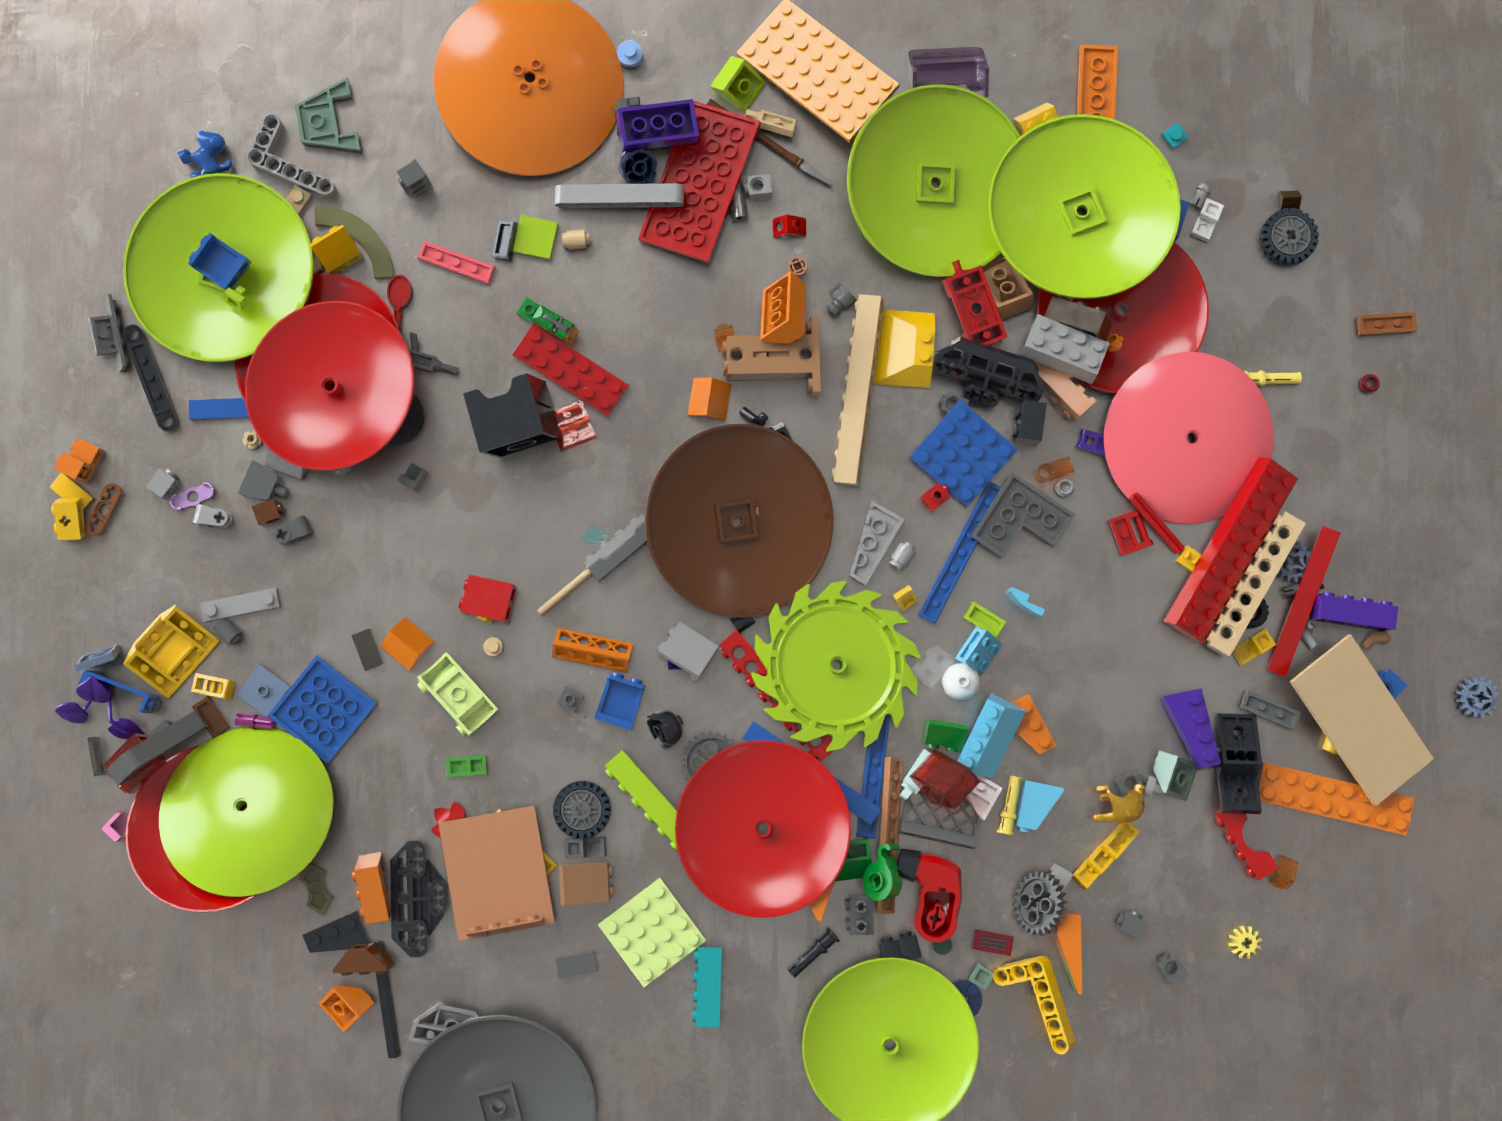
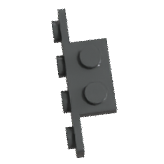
M107 294L104 298L107 316L90 317L89 324L96 356L115 354L118 371L122 372L128 365V358L123 353L124 339L119 333L121 327L120 319L116 318L115 314L117 310L116 300L112 299V294Z

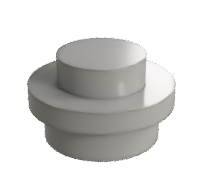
M1061 478L1055 484V491L1061 497L1070 496L1074 491V484L1068 478Z

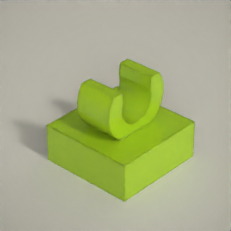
M240 285L235 291L228 288L224 293L225 302L242 312L246 307V294L244 293L246 289Z

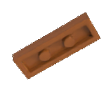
M1415 312L1359 315L1357 316L1358 335L1416 332Z

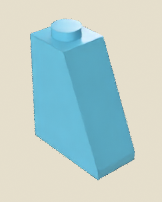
M1023 780L1017 820L1015 822V826L1020 827L1019 831L1031 833V829L1037 830L1062 795L1064 788Z

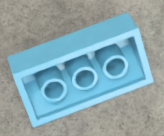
M991 693L955 766L974 775L993 778L1026 710Z

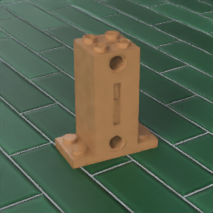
M811 315L810 320L805 325V334L790 344L762 342L760 335L727 336L726 341H723L722 356H726V360H723V375H727V380L808 379L807 393L811 394V398L819 397L821 392L819 315ZM805 354L809 359H803L801 355ZM739 356L741 360L735 361L732 357Z

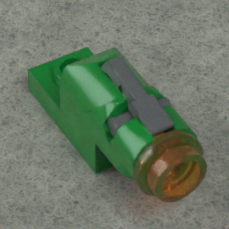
M528 297L525 298L517 311V314L565 342L573 343L580 330L572 322L545 306L537 304Z

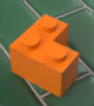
M78 438V440L73 442L70 454L63 452L57 458L55 470L87 484L105 450Z

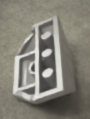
M436 1004L413 1021L409 1041L427 1044L447 1028L479 1016L475 1011Z

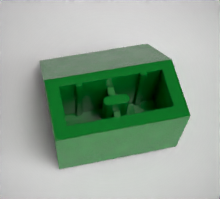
M868 838L850 840L845 862L834 882L863 878L866 868L872 863Z

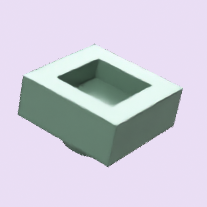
M977 963L968 980L986 990L993 979L994 972Z

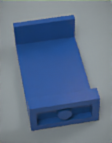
M83 671L78 685L93 675L97 680H102L143 696L144 699L138 712L152 714L159 706L160 701L157 694L97 671Z

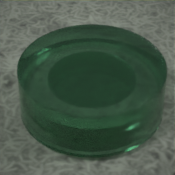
M948 939L940 943L933 942L932 946L935 952L945 955L951 951L952 941Z

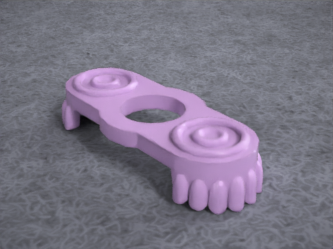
M203 482V485L188 488L185 492L178 495L173 494L169 503L173 509L182 510L210 499L215 491L210 483ZM192 491L197 492L199 496L195 502L188 500V494Z

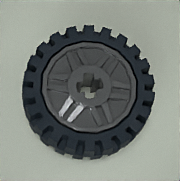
M1284 208L1275 212L1266 220L1260 233V245L1263 246L1262 251L1267 253L1266 257L1268 259L1272 258V262H1278L1282 266H1292L1303 262L1315 251L1319 241L1317 239L1319 237L1317 224L1314 225V219H1310L1307 212L1304 214L1301 209Z
M576 781L568 784L558 793L553 804V816L556 824L561 831L573 838L585 839L597 835L605 828L610 818L611 806L607 794L598 785L588 781ZM581 804L585 805L584 808L587 809V812L583 813V815H580V811L577 810V807H581Z

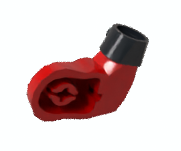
M901 849L897 862L899 877L913 883L915 881L921 886L919 894L920 904L914 919L915 930L923 939L929 942L940 943L950 939L956 932L962 902L960 867L950 859L936 854Z

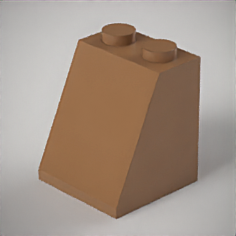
M608 862L561 864L559 866L561 906L609 902L610 897H613V885L609 886V878L613 877L612 866H609Z

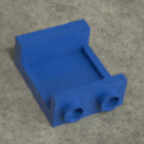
M211 233L202 238L200 247L190 255L188 265L224 290L228 288L233 289L251 264L247 257L238 253Z
M613 672L612 675L608 674L594 719L632 730L645 686L642 685L643 681L631 678V681L623 679L624 675Z

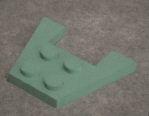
M348 77L295 105L302 144L361 152L358 132L339 135L333 101L352 97Z

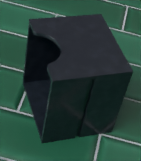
M528 373L513 377L509 391L506 394L493 398L484 396L478 389L463 393L480 453L502 458L562 439L555 412L551 409L553 405L547 384L542 379Z

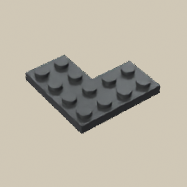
M1012 472L970 537L1001 558L1005 556L1022 527H1025L1055 547L1076 514Z

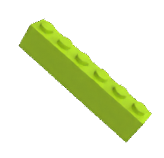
M621 750L605 765L607 768L605 772L612 780L616 778L620 782L618 787L625 794L627 792L630 793L633 797L631 801L638 809L642 807L646 811L644 816L651 823L655 821L659 826L657 828L659 833L663 837L668 836L672 840L670 845L678 852L675 838L677 810L624 750Z

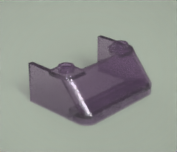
M982 48L917 49L908 52L910 89L925 85L965 84L970 91L979 92L983 90L984 97H988L989 66Z

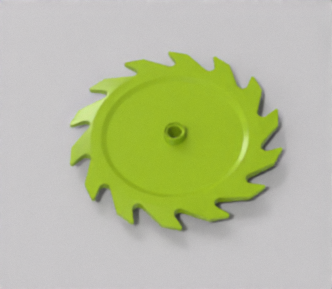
M846 580L830 583L814 600L808 597L810 584H807L795 593L788 616H782L778 603H775L768 617L771 643L766 644L758 635H755L754 651L766 668L767 676H761L754 672L751 673V676L759 690L778 701V707L764 708L763 711L775 721L800 724L801 730L790 736L791 739L808 742L825 735H831L832 742L827 747V752L842 749L859 731L865 735L863 747L866 748L878 738L885 715L888 714L892 717L895 728L900 724L904 716L901 689L906 687L914 696H917L918 680L905 661V656L910 655L917 659H920L921 656L915 643L894 630L895 624H907L908 621L897 611L872 608L871 602L881 597L882 594L865 590L847 597L841 596L840 591L846 584ZM833 661L840 663V670H835L832 667Z

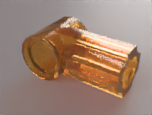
M1068 456L1042 464L1035 470L1034 478L1039 483H1046L1049 480L1073 473L1074 466L1072 460ZM1041 469L1047 470L1048 478L1041 476Z

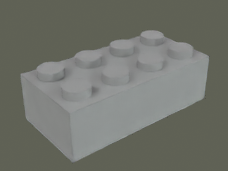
M1037 314L1020 356L1032 359L1037 363L1092 384L1098 375L1109 342Z

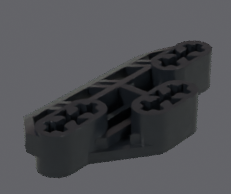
M963 337L951 341V345L937 351L933 361V369L937 373L958 380L964 388V397L986 407H995L1000 399L1011 396L1021 400L1038 402L1045 388L1034 360ZM954 348L963 350L962 355H961V351L954 350ZM972 354H975V355H978V356H982V357L988 358V359H989V360H988V363H986V362H987L986 359L973 356ZM998 362L1015 367L1014 371L1012 372L1013 368L999 364Z
M418 840L408 841L390 860L391 938L410 957H422L430 950V936L449 907L448 884L428 859L427 844L424 841ZM417 844L422 848V851L419 852V858L423 857V860L419 861V867H422L423 871H420L419 874L418 871H414V867L418 865V860L413 861V858H417V851H414V847H417ZM406 850V865L408 866L399 867V865H403V858H399V856ZM403 877H407V892L409 894H400L404 892ZM437 883L443 887L439 891V897L444 895V899H439V905L443 906V909L439 912L438 909H434V906L438 904V898L433 900V897L438 896V891L434 889ZM404 904H407V915L410 921L400 922V920H404ZM419 923L420 926H424V929L420 931V937L425 935V938L420 940L421 946H424L421 952L419 949H416V946L419 944V938L414 941V937L419 936V929H415V926L419 925ZM405 932H408V947L410 949L401 942L405 938Z

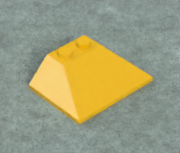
M884 310L874 385L930 389L935 341V313Z
M174 605L161 613L135 641L123 665L169 699L220 640Z

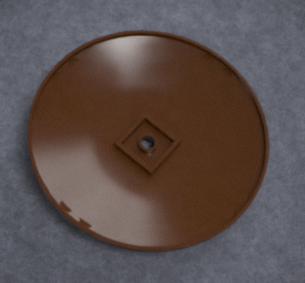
M728 424L713 427L683 442L668 456L658 470L651 484L645 508V533L648 548L659 573L667 584L690 604L704 611L727 617L742 618L763 615L771 612L775 603H778L779 608L793 601L795 593L807 584H811L820 572L827 558L833 535L834 516L831 495L816 463L806 451L788 437L766 427L752 424ZM738 515L741 519L738 526H734L731 522L732 517Z

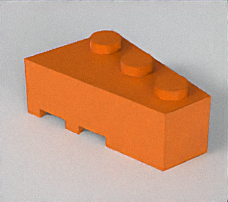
M1029 694L1011 702L1026 710L1015 734L1035 754L1040 755L1057 746Z
M382 852L358 856L355 869L352 870L353 881L357 882L358 886L356 888V896L358 900H361L362 904L360 906L361 918H365L366 924L388 921L391 914L388 890L385 888L383 878L385 871L381 869L380 860L383 858Z

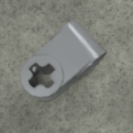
M196 504L194 524L227 528L232 524L233 517L229 512ZM219 517H225L224 520L219 521Z

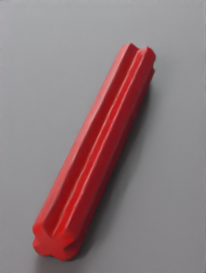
M1139 493L1132 494L1129 497L1130 502L1174 553H1181L1185 548L1184 545Z

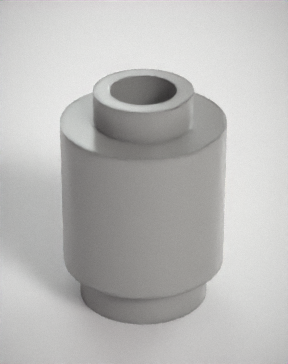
M908 542L900 543L890 557L891 561L889 563L903 571L916 555L915 547Z

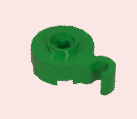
M882 844L878 848L877 853L879 860L871 863L864 872V891L872 900L890 901L894 896H898L902 889L903 880L902 877H899L896 859L891 856V851L900 850V846L897 844Z

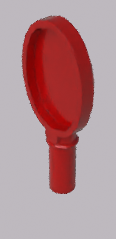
M403 275L394 276L389 281L387 287V298L389 303L395 307L394 317L399 329H401L402 308L409 302L412 292L409 280Z

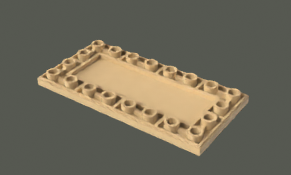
M1347 635L1289 681L1372 805L1377 806L1434 759L1352 635Z

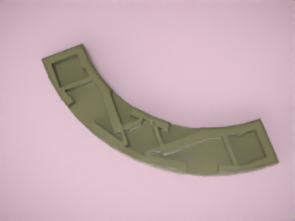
M314 206L316 226L334 227L336 225H343L347 232L364 247L371 260L375 279L394 277L391 258L383 241L366 222L342 209Z

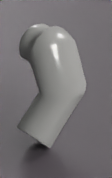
M1313 620L1307 621L1301 636L1310 649L1319 644L1312 636L1313 629L1316 627Z

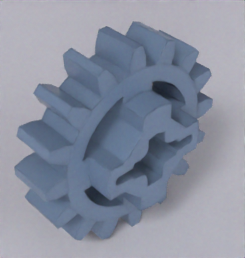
M1301 541L1293 545L1292 549L1297 551L1294 553L1289 552L1283 566L1279 570V578L1285 576L1286 582L1290 581L1291 578L1293 582H1298V577L1301 580L1312 552L1306 551L1308 545L1301 547ZM1292 558H1295L1294 565L1291 564ZM1292 570H1296L1297 572L1299 571L1300 573H1298V574H1291V573H1289V572L1292 571Z
M1472 677L1471 680H1464L1466 685H1459L1462 691L1456 692L1457 695H1460L1456 702L1462 703L1459 709H1466L1464 714H1471L1472 718H1477V716L1485 718V714L1487 716L1492 715L1491 710H1497L1495 703H1500V700L1496 699V696H1499L1500 693H1495L1494 691L1497 685L1491 686L1492 680L1485 681V677H1479V679ZM1478 694V696L1483 698L1484 700H1479L1478 698L1472 695Z

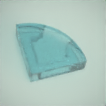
M591 524L580 539L587 543H598L604 540L607 535Z

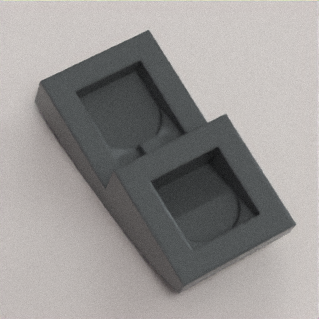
M606 837L564 839L565 859L607 856Z

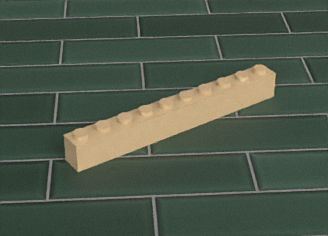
M859 294L858 300L855 301V311L857 312L856 319L854 318L852 322L854 334L850 338L851 356H848L847 359L849 371L845 376L846 393H843L842 396L844 408L839 418L841 430L837 433L839 445L834 454L836 467L832 470V479L838 485L860 487L885 305V300L882 296Z

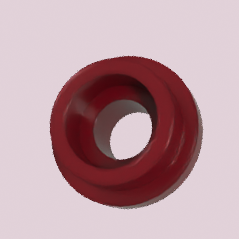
M1373 374L1363 376L1360 381V387L1366 393H1373L1380 386L1378 377ZM1367 381L1372 382V387L1367 386Z

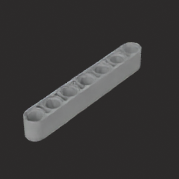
M684 185L555 186V206L560 208L684 206Z

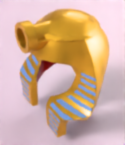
M1134 785V790L1131 789L1128 795L1124 797L1114 795L1108 786H1097L1098 793H1108L1101 794V799L1103 801H1111L1113 812L1095 815L1092 817L1093 821L1131 823L1141 817L1145 809L1143 792L1146 791V786Z

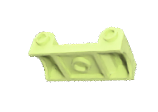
M447 652L429 669L417 677L419 689L423 693L428 692L432 694L458 725L456 729L462 736L466 734L469 737L498 711V708Z

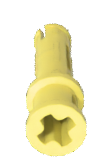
M1259 370L1258 372L1248 373L1243 371L1258 387H1263L1265 384H1301L1302 380L1301 372L1265 373V371Z
M1010 776L1004 811L1000 813L1001 822L997 833L1014 836L1013 827L1015 820H1017L1015 812L1022 781L1020 777Z

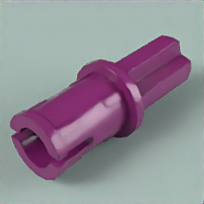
M237 713V717H235V725L248 726L252 729H255V727L269 730L274 728L275 721L271 718L260 717L257 714Z

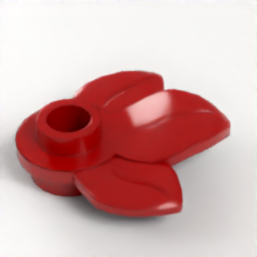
M454 802L450 810L445 808L434 809V817L438 824L431 831L434 835L441 838L439 823L463 819L465 812L462 806Z

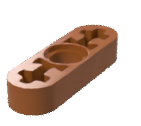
M110 483L104 487L86 523V530L89 534L100 536L105 532L123 495V490L119 485ZM114 488H115V491L117 492V495H116V496H115V495H112V496H111V494L109 493V490H110V489H111V490H114ZM105 498H106V499H109V498H110V500L113 501V504H111L110 502L104 501V499H105ZM104 504L109 506V512L106 515H102L99 511L100 507ZM97 515L98 517L104 518L105 520L102 521L95 517ZM98 522L100 529L94 531L92 524H97Z

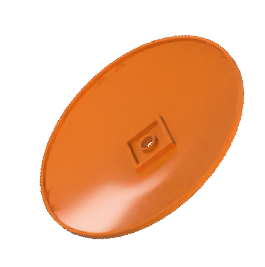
M481 0L459 16L444 36L435 60L434 92L439 113L448 131L456 142L471 156L483 164L505 173L520 176H543L567 170L591 156L606 140L617 120L614 105H618L617 99L623 97V75L617 51L606 31L591 14L572 1ZM526 74H533L535 80L527 82L524 76Z

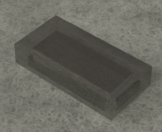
M370 628L351 635L365 671L384 665Z
M101 737L87 738L94 776L107 775Z

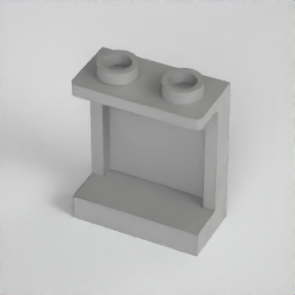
M679 621L676 627L673 625L667 635L670 637L666 642L663 640L657 649L659 651L658 658H666L690 673V679L697 682L716 653L718 645Z

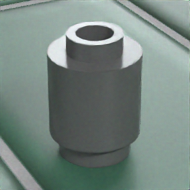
M221 618L212 628L215 634L228 646L231 644L236 645L242 638L240 636L242 632L228 619Z

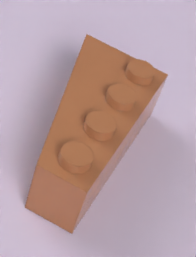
M1035 362L1039 369L1038 374L1045 385L1043 392L1047 391L1051 396L1049 398L1056 406L1059 405L1064 410L1062 413L1068 420L1072 419L1074 422L1096 402L1093 397L1089 399L1086 396V390L1081 385L1073 383L1072 376Z

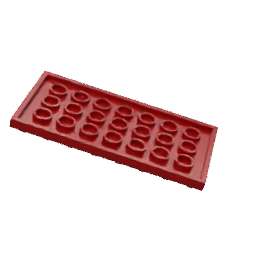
M693 101L699 132L697 143L672 146L659 184L684 185V206L650 207L638 240L709 263L761 122Z

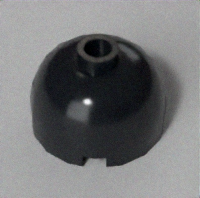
M658 710L647 716V718H650L647 720L649 730L654 739L659 738L661 741L659 745L662 748L669 749L680 740L683 732V721L678 714L675 715L669 710Z

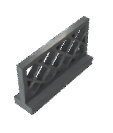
M922 789L917 793L920 794L923 801L916 806L910 800L911 795L906 799L899 834L973 850L977 848L981 819L978 814L971 818L965 808L971 805L968 799ZM932 797H937L942 803L935 810H933L928 802ZM951 801L957 802L961 807L954 814L946 805ZM926 803L931 812L922 817L916 808ZM944 806L950 816L941 821L935 812ZM912 810L920 818L915 823L906 821L907 814ZM963 810L969 820L960 826L954 816ZM931 814L938 821V824L934 827L928 826L924 820ZM950 818L957 825V828L953 831L947 830L943 825ZM971 822L975 828L974 836L966 834L962 827Z

